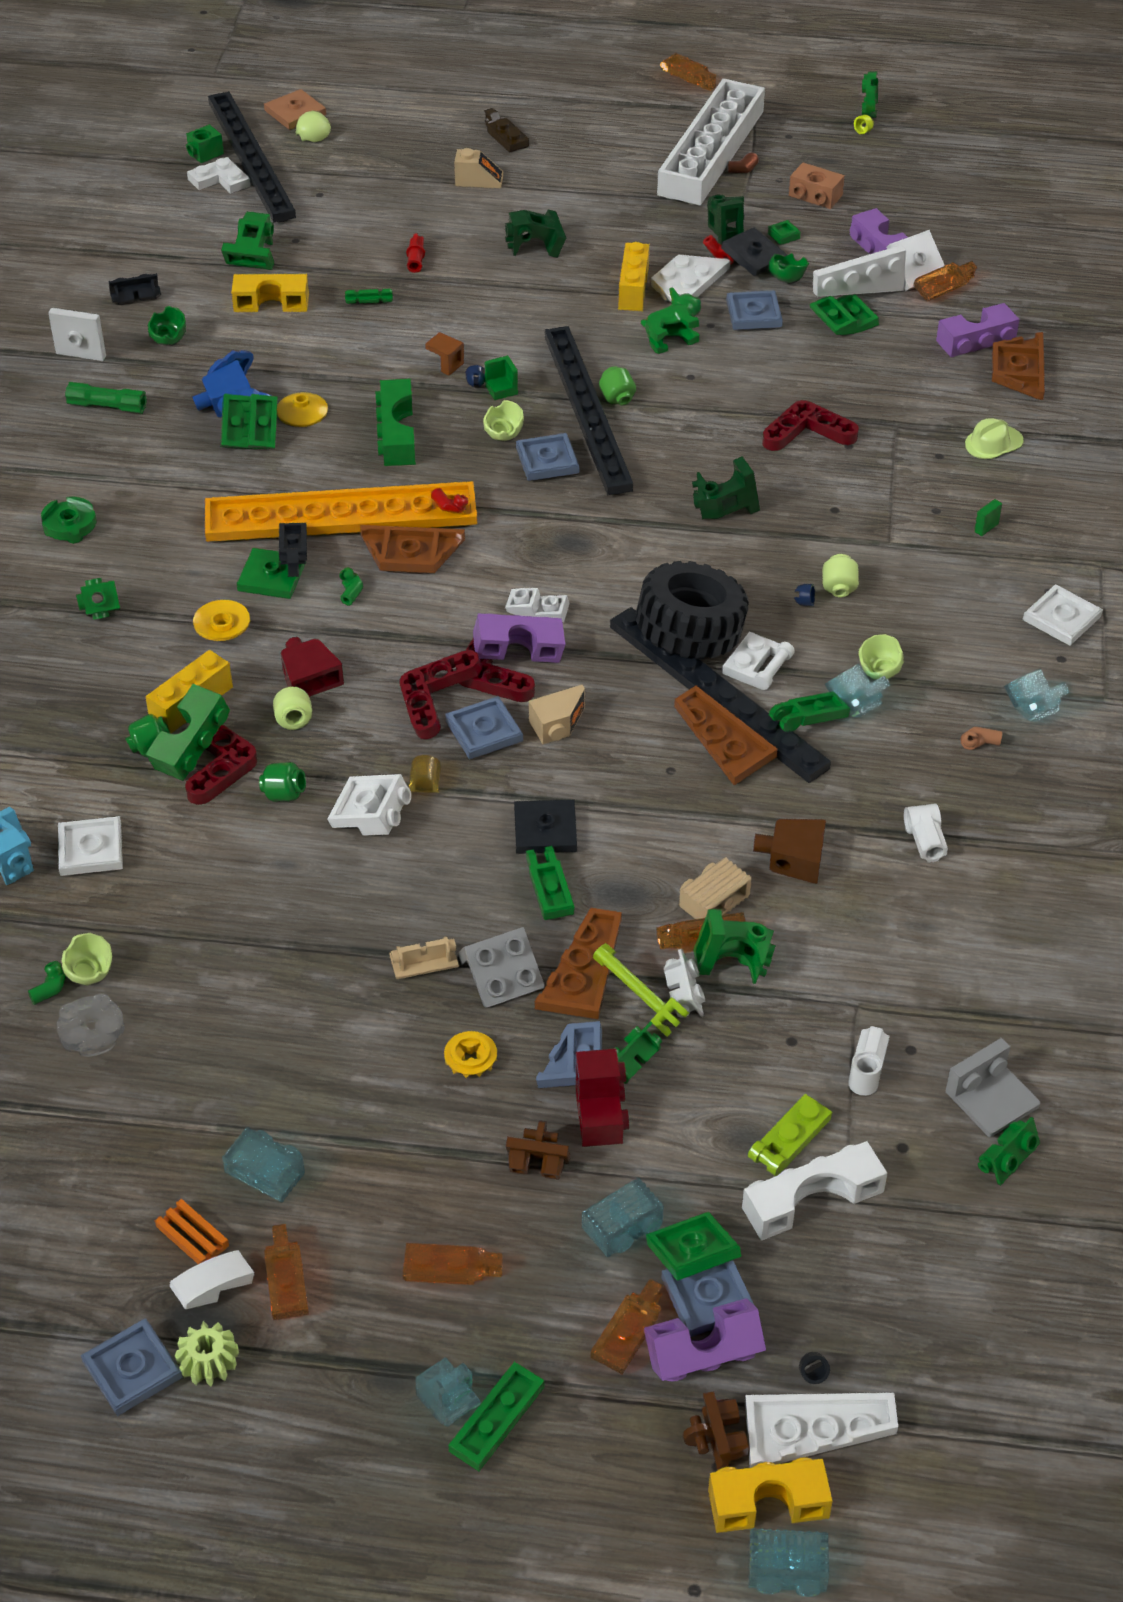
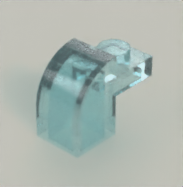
M857 664L825 683V686L829 692L834 691L850 707V716L861 717L883 704L880 700L883 697L881 691L889 687L890 684L885 675L870 683L860 664Z
M1041 668L1004 686L1015 709L1031 722L1039 721L1060 711L1059 704L1062 703L1060 697L1070 693L1065 682L1050 688Z
M445 1357L416 1377V1395L431 1414L446 1427L451 1426L481 1404L480 1399L472 1391V1372L464 1362L454 1368Z

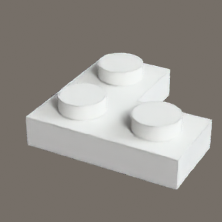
M228 157L220 158L215 162L187 171L188 180L198 190L218 183L230 194L251 187L250 178Z

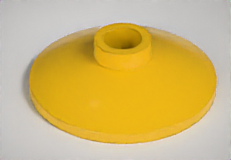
M308 392L288 395L277 405L278 418L283 423L294 427H307L317 424L328 413L326 401L321 396Z
M232 600L209 602L200 607L193 617L195 631L203 638L212 641H226L236 638L244 633L250 624V615L247 608Z

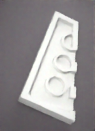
M900 245L813 271V292L817 297L904 291L906 249Z
M894 1393L745 1395L750 1468L763 1462H772L776 1465L897 1434L898 1431Z

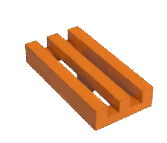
M182 1199L176 1202V1208L172 1209L170 1207L165 1211L166 1216L164 1218L159 1216L155 1220L156 1227L197 1264L218 1256L229 1247L228 1239ZM181 1215L186 1217L192 1224H194L200 1231H202L209 1239H211L216 1244V1246H214L193 1226H191L185 1219H183ZM174 1222L208 1253L203 1255L170 1224Z

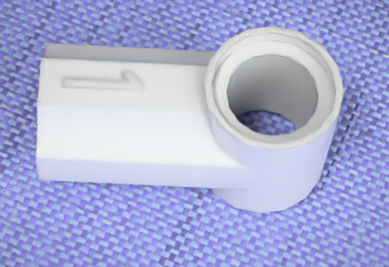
M927 804L906 807L904 809L905 828L908 834H913L921 858L926 859L927 862L939 861L940 858L947 855L948 847L941 830V815L938 805Z
M871 1026L868 1029L861 1030L849 1075V1087L856 1094L871 1095L878 1088L889 1042V1036L881 1028Z

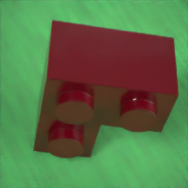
M616 1049L576 1052L575 1093L582 1147L623 1144V1130H629L628 1110L621 1109V1102H625V1063L618 1062Z

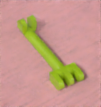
M606 943L601 945L595 951L593 958L602 967L605 965L657 1013L650 1021L668 1037L672 1031L663 1022L667 1019L677 1027L681 1022L672 1012L676 1009L683 1017H686L690 1012L674 997H671L665 1004L614 956L616 953L614 949Z

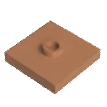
M302 89L264 103V110L289 130L296 128L299 117L306 112L317 111L324 116L326 115V108Z

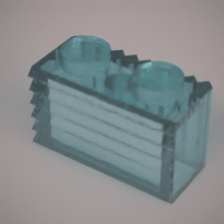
M249 1127L244 1129L222 1156L225 1173L279 1202H284L285 1197H288L289 1192H292L293 1187L296 1186L305 1173L303 1156L298 1149L291 1145H280L278 1142H274L268 1133L262 1130L256 1132Z
M638 1177L583 1211L582 1228L605 1256L610 1257L612 1253L625 1252L631 1247L634 1240L640 1236L657 1231L663 1222L664 1206L658 1197H655L654 1193L650 1191L649 1187H646L645 1182H642L641 1178Z
M756 1528L750 1529L748 1542V1588H757L758 1592L768 1595L779 1593L780 1589L796 1590L798 1595L805 1597L817 1596L820 1592L827 1591L829 1581L828 1533H819L817 1531L814 1533L810 1531L796 1532L794 1530L780 1531L779 1529L773 1531L772 1529L765 1530L763 1528L759 1530Z

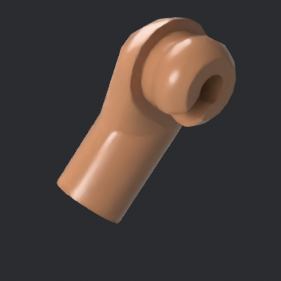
M975 726L961 736V744L968 750H974L985 743L1000 746L1003 732Z

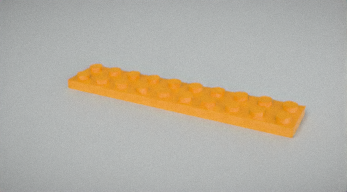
M473 481L205 498L206 542L279 537V523H306L307 535L360 532V525L422 528L477 525ZM436 488H441L450 499H454L457 494L466 496L468 498L466 510L460 514L442 511L431 498V492Z

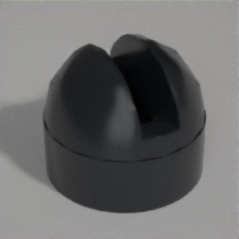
M812 1351L806 1353L801 1358L799 1371L806 1382L820 1384L828 1378L830 1365L822 1354ZM817 1360H821V1362H818V1363H816V1364H813L812 1366H810L809 1368H807V1369L805 1370V1367H806V1366L810 1365L811 1363H813V1362H815V1361H817Z

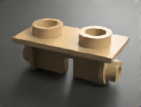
M443 937L440 940L426 942V946L420 947L419 944L405 947L397 946L396 950L389 953L396 979L459 967L455 954L456 944L454 938L448 939Z

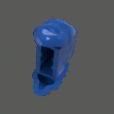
M232 350L224 358L214 362L207 375L202 378L206 391L192 396L198 411L212 406L217 417L221 418L224 394L272 396L259 392L249 385L246 373L254 360V356L250 351Z

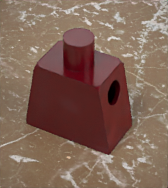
M292 637L286 642V648L280 654L282 670L288 687L301 688L310 697L344 685L341 661L319 639L302 642L299 637Z

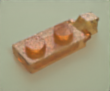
M677 53L661 62V69L669 72L671 75L678 76L695 85L700 84L702 89L711 91L716 88V75L710 73L707 66Z
M973 261L961 266L952 262L916 278L913 286L928 302L969 283L970 279L974 278L978 267Z
M743 912L722 915L724 921L746 922ZM705 918L656 927V937L660 950L678 948L683 949L684 953L692 952Z
M286 1224L272 1226L274 1245L266 1246V1250H264L273 1321L309 1315L300 1245L297 1242H288Z
M406 1243L403 1280L409 1282L474 1285L475 1281L483 1280V1276L502 1277L503 1255L502 1253L487 1252L484 1248L474 1246Z
M649 1279L640 1295L634 1292L630 1296L626 1295L591 1350L592 1359L623 1375L646 1338L644 1328L654 1325L658 1319L661 1306L657 1305L662 1296V1284Z

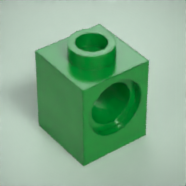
M210 124L186 133L187 152L198 162L203 163L224 154L222 134Z

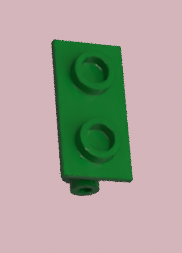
M651 1021L642 1030L636 1026L623 1039L628 1045L622 1051L617 1046L614 1048L617 1050L618 1062L625 1063L626 1082L624 1084H627L642 1067L634 1059L635 1056L645 1064L661 1049L662 1039L657 1034H650L647 1031L653 1024Z
M1030 1117L1026 1123L1021 1120L1012 1122L997 1139L999 1145L992 1144L979 1156L978 1168L984 1173H995L997 1184L1000 1186L1040 1144L1033 1117Z

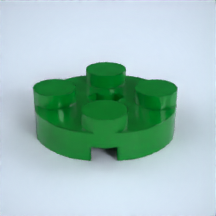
M868 71V74H864V79H862V93H866L864 102H862V115H869L871 118H877L878 111L875 110V104L878 103L877 71Z
M66 497L67 501L58 503V500H54L47 504L41 512L43 531L46 536L58 540H67L69 543L75 544L81 542L83 536L89 534L96 526L97 519L93 505L84 498Z

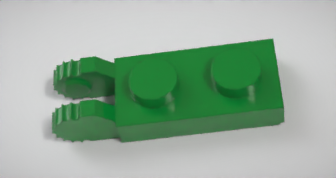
M832 691L789 699L787 702L775 704L769 711V715L774 721L780 720V728L788 732L789 730L795 731L800 725L806 726L847 718L851 709Z
M545 847L544 857L546 863L538 864L534 850L526 851L529 874L543 919L548 920L574 915V903L560 860L556 859L553 847Z

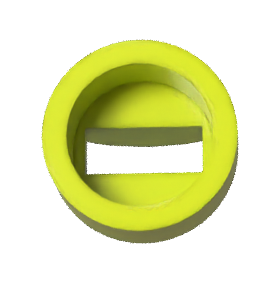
M861 115L854 120V129L859 134L870 132L874 126V121L869 115Z

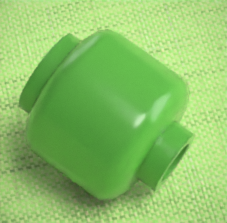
M610 367L603 372L599 381V387L606 401L612 405H626L635 395L636 384L626 368Z

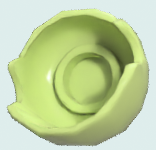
M317 111L304 113L299 117L296 125V135H300L302 141H322L328 137L331 131L329 120Z
M503 400L501 405L497 407L490 406L483 418L484 430L492 439L501 441L515 438L521 431L524 421L522 408L517 403L509 400Z
M887 634L874 635L865 640L859 648V658L863 671L872 679H890L900 672L904 663V657L899 641L896 638Z
M93 933L74 936L68 948L63 951L61 962L64 974L72 982L86 986L102 981L108 974L112 964L110 944L102 936Z

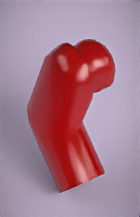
M709 235L703 240V244L714 258L730 260V265L734 262V259L721 249L722 245L717 242L713 235Z
M436 488L431 492V498L442 511L460 514L466 510V505L468 504L466 496L457 494L454 499H450L441 488Z

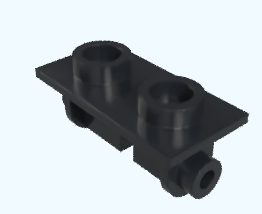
M157 273L142 274L132 278H117L113 281H108L112 303H117L118 305L135 302L134 294L138 293L140 301L157 299V296L161 295Z

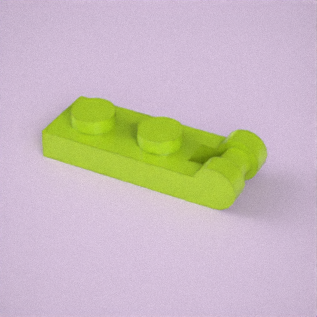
M804 1094L760 1141L758 1140L753 1144L748 1152V1158L755 1163L762 1162L767 1166V1171L774 1176H778L831 1120L832 1111L807 1094ZM773 1150L778 1154L774 1155L770 1151Z

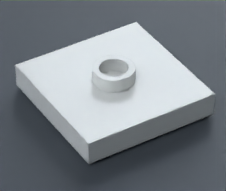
M930 230L891 243L886 247L890 249L902 245L906 249L905 291L948 275Z
M57 308L50 309L48 314L56 354L104 361L106 351L100 316L98 314Z
M1055 584L1024 613L1023 620L1071 646L1101 617L1103 609Z
M120 816L58 823L60 876L123 869Z

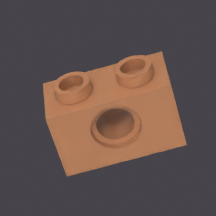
M802 162L790 176L789 196L831 209L843 195L845 175Z

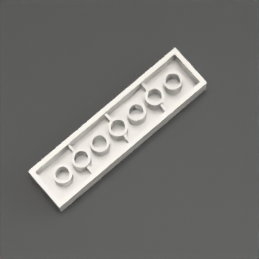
M722 79L658 170L657 195L671 200L688 202L691 205H701L727 167L728 161H731L763 113L765 88Z

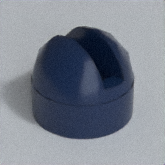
M472 365L466 369L465 374L468 385L471 387L479 385L481 387L485 383L484 367Z
M814 584L799 585L794 591L799 593V597H794L796 603L802 606H813L815 603Z

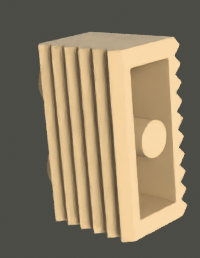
M727 857L716 864L710 863L695 880L688 879L681 886L679 906L703 925L708 909L721 910L723 916L728 911H731L732 908H735L737 904L739 905L741 901H744L745 898H748L750 895L751 877L745 871H742L741 868H738L736 864H733L732 861H729Z

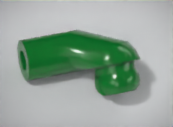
M347 567L339 574L340 579L343 580L342 584L346 589L340 596V600L343 604L350 606L363 590V582L358 574L354 573L352 568Z
M52 961L48 963L44 968L47 973L44 983L28 990L29 997L34 1005L57 995L62 990L66 975L60 962Z

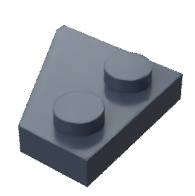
M600 1021L567 1024L561 1034L560 1042L554 1046L549 1054L550 1062L544 1072H539L536 1076L538 1088L575 1085L576 1052L602 1050V1027Z

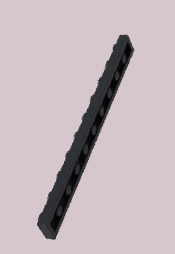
M228 91L208 95L210 107L268 214H270L273 223L285 222L296 218V212L231 93Z
M569 326L545 329V340L607 496L633 492V481Z
M630 607L610 619V628L686 688L690 690L694 686L699 687L778 749L776 758L806 782L811 783L830 770L831 761L793 731H783L779 725L780 721H774L766 710L701 660L691 656L688 658L680 657V654L677 653L670 654L665 652L664 648H658L653 645L651 639L647 640L639 629L636 622L635 609Z

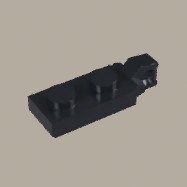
M279 523V561H281V565L288 566V577H299V564H306V523Z

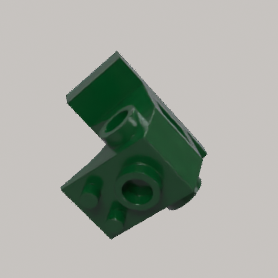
M721 194L709 197L707 203L708 227L718 236V243L722 245L723 241L744 232V197H725ZM736 221V228L729 227L727 225L728 223Z
M548 209L545 215L528 210L509 212V222L505 223V242H509L507 243V248L512 250L513 256H516L523 242H528L532 238H538L544 242L548 255L558 258L567 239L558 214L553 210Z
M743 456L733 460V476L725 483L707 482L700 472H697V480L692 481L693 488L698 487V490H694L693 499L695 509L700 508L702 519H718L746 507L750 514L760 511L754 471Z

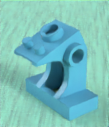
M11 807L0 811V873L5 884L9 885L34 871L28 849L31 846V841L26 832L22 830L15 810Z

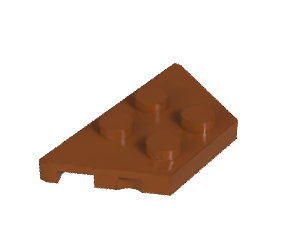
M1043 332L1035 333V338L1024 340L1020 336L1011 340L993 342L992 382L1043 400L1045 393Z
M360 525L361 537L380 571L435 573L465 541V529Z

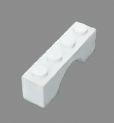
M867 1141L858 1145H848L841 1149L840 1152L827 1157H817L802 1167L796 1169L789 1168L778 1176L766 1181L758 1180L744 1189L742 1209L762 1241L792 1229L795 1206L804 1197L818 1192H829L840 1195L855 1204L884 1192L887 1171Z

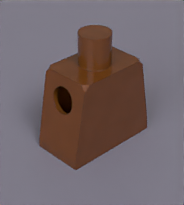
M779 819L775 824L774 836L755 833L753 852L771 854L769 869L772 872L817 884L826 820Z

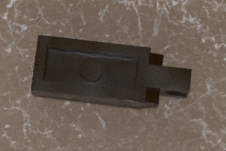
M493 108L484 110L487 132L509 153L529 146V138L510 120L505 118V116L499 117L498 111Z

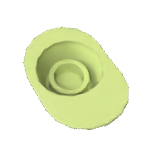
M987 418L976 424L973 433L965 441V447L974 457L992 459L1020 448L1024 440L1022 434L1016 429L1009 427L1008 423L1004 420Z

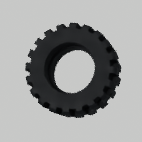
M674 561L672 564L668 562L661 564L650 571L644 578L635 616L643 636L647 640L651 639L652 644L656 647H662L665 649V652L670 654H680V657L684 658L691 656L695 657V659H704L705 657L711 659L718 657L720 654L728 653L739 643L749 608V601L742 585L738 584L737 580L732 576H727L724 571L713 569L711 565L707 564L699 565L693 561H688V563Z

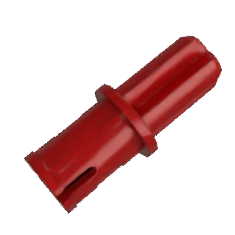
M418 233L413 234V237L410 238V245L406 250L408 257L407 269L412 273L421 271L422 259L425 257L424 237L419 236Z

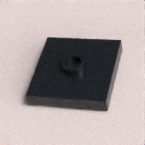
M755 227L723 241L721 246L724 252L753 276L769 270V262L774 254L787 256L784 251Z
M575 799L514 801L516 854H526L528 850H534L535 853H544L545 847L549 846L553 847L555 853L577 852Z

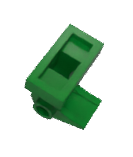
M247 211L244 217L239 219L238 235L235 244L223 242L221 252L226 264L268 270L273 269L274 259L270 248H263L264 243L273 245L274 223L270 221V214Z
M708 909L693 949L699 975H710L717 960L722 957L731 956L738 958L742 965L749 967L752 983L756 984L759 975L766 976L767 969H764L763 965L769 967L776 947V945L770 943L774 930L755 922L724 921L721 910Z

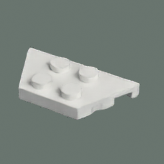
M677 255L651 277V286L656 292L661 294V297L666 302L671 301L669 291L671 287L680 295L689 293L694 297H698L730 269V260Z

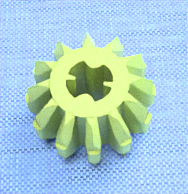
M204 1321L199 1330L189 1327L187 1331L188 1337H179V1350L175 1354L176 1362L179 1364L184 1378L191 1376L192 1382L195 1385L206 1379L210 1387L214 1382L213 1378L219 1377L226 1381V1370H235L237 1365L236 1357L239 1354L238 1344L234 1342L233 1333L230 1330L223 1331L222 1325L219 1322L212 1328H208Z

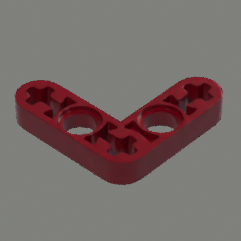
M800 400L792 404L765 428L762 445L770 451L781 450L805 428L839 444L852 445L858 439L859 427L855 422L810 401ZM827 421L830 422V424H822L820 422ZM784 424H791V425H794V426H793V427H787V426H784Z
M474 638L466 650L475 651ZM480 659L482 663L481 672L474 678L459 683L464 687L516 702H528L535 696V681L531 676L492 665L494 659ZM491 678H500L503 681L495 684L489 682L488 680Z
M473 650L461 651L412 669L401 676L399 680L411 724L419 738L431 739L441 729L431 693L477 676L482 670V663L477 652ZM440 671H448L441 678L434 677ZM416 683L418 690L413 691L411 684ZM418 701H427L421 708L413 707ZM427 717L429 725L424 726L422 718Z
M225 725L219 727L213 736L210 746L206 748L207 751L217 758L186 781L187 799L193 804L202 805L210 802L257 765L255 747ZM219 740L230 741L226 746L216 745V742ZM219 770L229 771V773L223 777H217L214 775L215 772Z

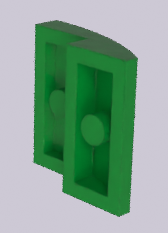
M856 294L843 295L837 299L833 296H825L810 304V308L836 335L855 334L879 325V317Z
M224 394L220 447L275 449L278 396Z

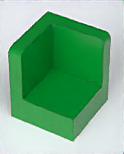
M507 355L485 361V387L492 398L498 400L518 395V371L510 357Z

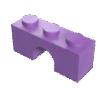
M877 208L852 216L850 236L869 254L886 250L889 244L908 238L903 232L896 235H888L889 219Z
M1005 303L983 308L980 323L969 322L962 315L939 320L936 341L950 357L993 346V342L1015 338L1017 336L1019 318Z
M478 613L473 629L475 652H477L480 659L504 660L508 644L518 643L529 649L532 661L560 663L565 647L562 618Z
M747 1298L714 1307V1329L707 1338L700 1341L691 1340L689 1329L679 1318L645 1327L644 1332L653 1371L662 1381H678L685 1378L687 1373L698 1370L712 1371L718 1369L721 1363L732 1360L746 1361L754 1358L755 1353L766 1351L758 1309Z

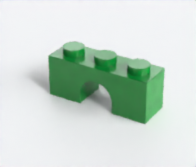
M192 684L177 706L185 721L190 724L188 728L179 734H169L161 731L145 754L155 770L181 781H184L189 772L194 770L197 760L203 751L210 746L213 736L219 727L226 722L230 712L222 695Z

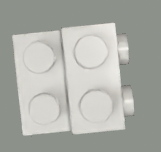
M401 774L349 777L327 820L332 828L358 827L362 835H389L392 827L399 825L401 820L400 811L403 805L410 803L411 791Z

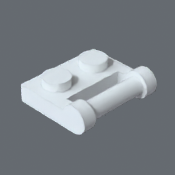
M749 631L723 665L722 674L758 689L767 690L773 682V676L785 660H789L793 656L795 649L788 642L777 643ZM770 655L774 656L764 671L757 673Z

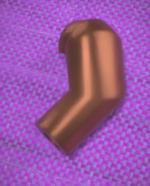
M750 152L740 161H728V173L751 172L759 162L758 155Z

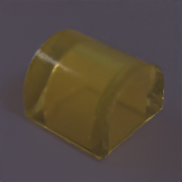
M431 755L416 756L411 762L410 791L439 792L441 777L440 761Z

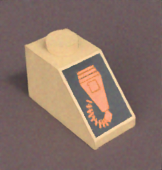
M470 148L457 149L454 162L455 186L501 188L503 171L484 153Z
M583 684L529 701V722L542 744L558 741L571 735L585 709V688Z

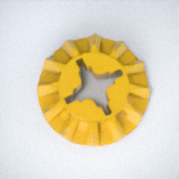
M476 1031L462 1032L452 1037L446 1044L444 1049L445 1063L452 1069L453 1074L461 1073L465 1078L474 1074L480 1077L484 1071L492 1070L494 1062L497 1061V1048L494 1041L483 1033ZM476 1052L477 1059L471 1057L465 1060V1053L471 1055Z

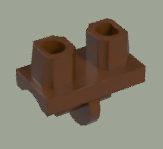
M539 1120L537 1130L524 1129L523 1138L527 1139L507 1136L506 1149L509 1155V1170L512 1173L528 1174L530 1159L543 1160L541 1176L559 1180L564 1164H569L571 1155L569 1153V1146L553 1144L558 1142L559 1133L547 1131V1121Z
M713 1391L703 1393L705 1406L701 1412L704 1423H702L699 1415L692 1416L690 1418L691 1427L683 1432V1438L686 1445L697 1446L699 1454L709 1452L708 1443L710 1442L718 1471L721 1468L729 1467L731 1460L747 1456L749 1445L744 1431L725 1433L724 1426L738 1424L740 1420L736 1399L716 1400Z

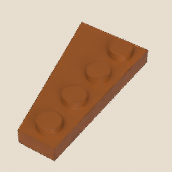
M694 686L675 698V709L733 785H736L777 757L778 749L699 687Z
M590 908L576 931L569 949H566L561 956V962L557 969L549 976L542 994L539 993L535 1000L536 1010L599 1019L610 969L605 965L602 967L593 958V955L605 943L615 950L622 921V912Z

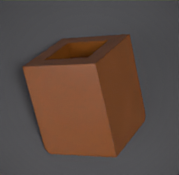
M439 332L425 344V349L441 356L442 373L450 376L464 364L463 342Z

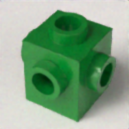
M102 578L85 581L86 586L80 587L81 594H76L79 611L85 610L86 616L92 615L93 620L110 617V611L120 610L114 581L102 583ZM98 594L102 597L103 601L95 603L92 597Z

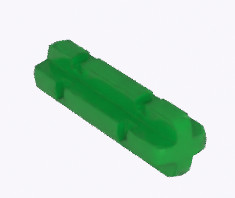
M378 289L359 290V292H355V290L345 291V302L347 304L393 301L392 289H382V291Z

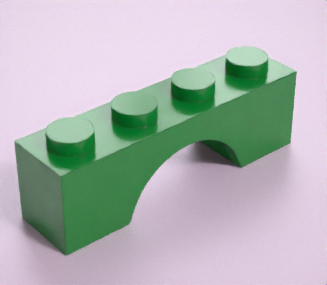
M411 379L380 380V391H375L376 406H381L376 407L377 438L383 439L377 440L378 456H384V466L416 465L414 427L399 423L403 418L413 415Z

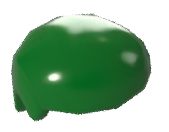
M793 253L785 257L781 254H774L769 262V269L778 280L785 283H795L803 277L809 262L805 257L799 261L795 260Z
M166 306L162 313L154 312L147 325L149 336L160 345H172L179 342L186 332L185 314L179 308Z

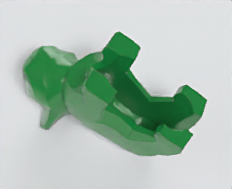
M671 287L669 288L671 306L653 312L646 319L641 320V325L646 329L649 344L655 353L661 354L668 351V345L663 343L664 336H679L688 345L699 342V333L692 329L700 326L699 319L695 317L701 310V300L698 297H694L689 293L680 295Z

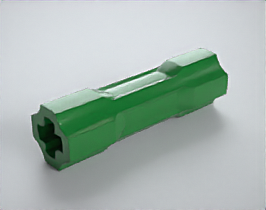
M69 382L65 391L66 403L70 405L85 407L94 405L143 414L147 403L146 392L140 390H115L93 387L85 383Z

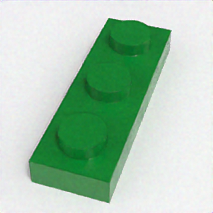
M514 1361L449 1443V1452L480 1472L545 1388L544 1380Z

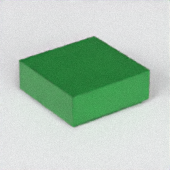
M789 220L768 226V234L779 245L800 239L801 232Z
M994 499L977 512L975 533L983 536L999 524L1002 509L1001 502Z

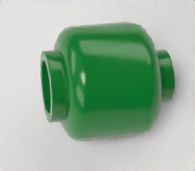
M148 714L129 725L128 731L130 736L125 739L133 753L139 751L142 756L147 758L145 754L159 733L164 731L171 734L162 716L157 718L153 714Z
M293 762L271 763L266 766L263 774L259 777V788L261 792L265 793L268 800L272 802L294 801L305 791L306 776L304 771Z

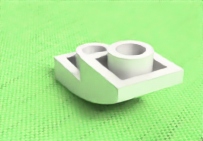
M538 588L511 589L505 608L507 612L514 615L562 618V622H564L570 603L567 595L540 596Z
M239 1250L216 1256L188 1269L171 1280L170 1288L186 1310L218 1302L219 1293L222 1290L252 1284L254 1272Z

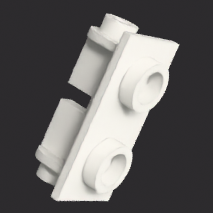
M678 949L680 959H669L664 966L667 986L672 990L669 992L670 998L674 997L689 1012L697 1010L699 1015L703 1017L704 1013L701 1003L705 1002V996L701 986L696 983L695 978L699 977L697 965L693 958L688 960L682 949ZM676 1009L673 1011L677 1014L678 1017H683L677 1012Z

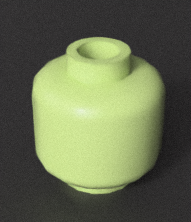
M837 554L830 557L822 567L823 587L828 593H832L835 597H846L857 589L859 585V569L857 562L851 559V557L845 554Z
M287 687L276 694L273 700V710L276 721L281 727L288 730H297L309 723L312 718V705L309 695L303 689Z

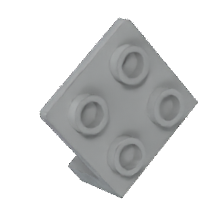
M524 927L465 946L457 953L461 965L469 964L485 1008L535 992L545 986Z
M1002 1038L950 1068L945 1091L988 1137H993L1009 1127L1012 1122H1017L1040 1106V1101L1007 1068L1010 1046Z

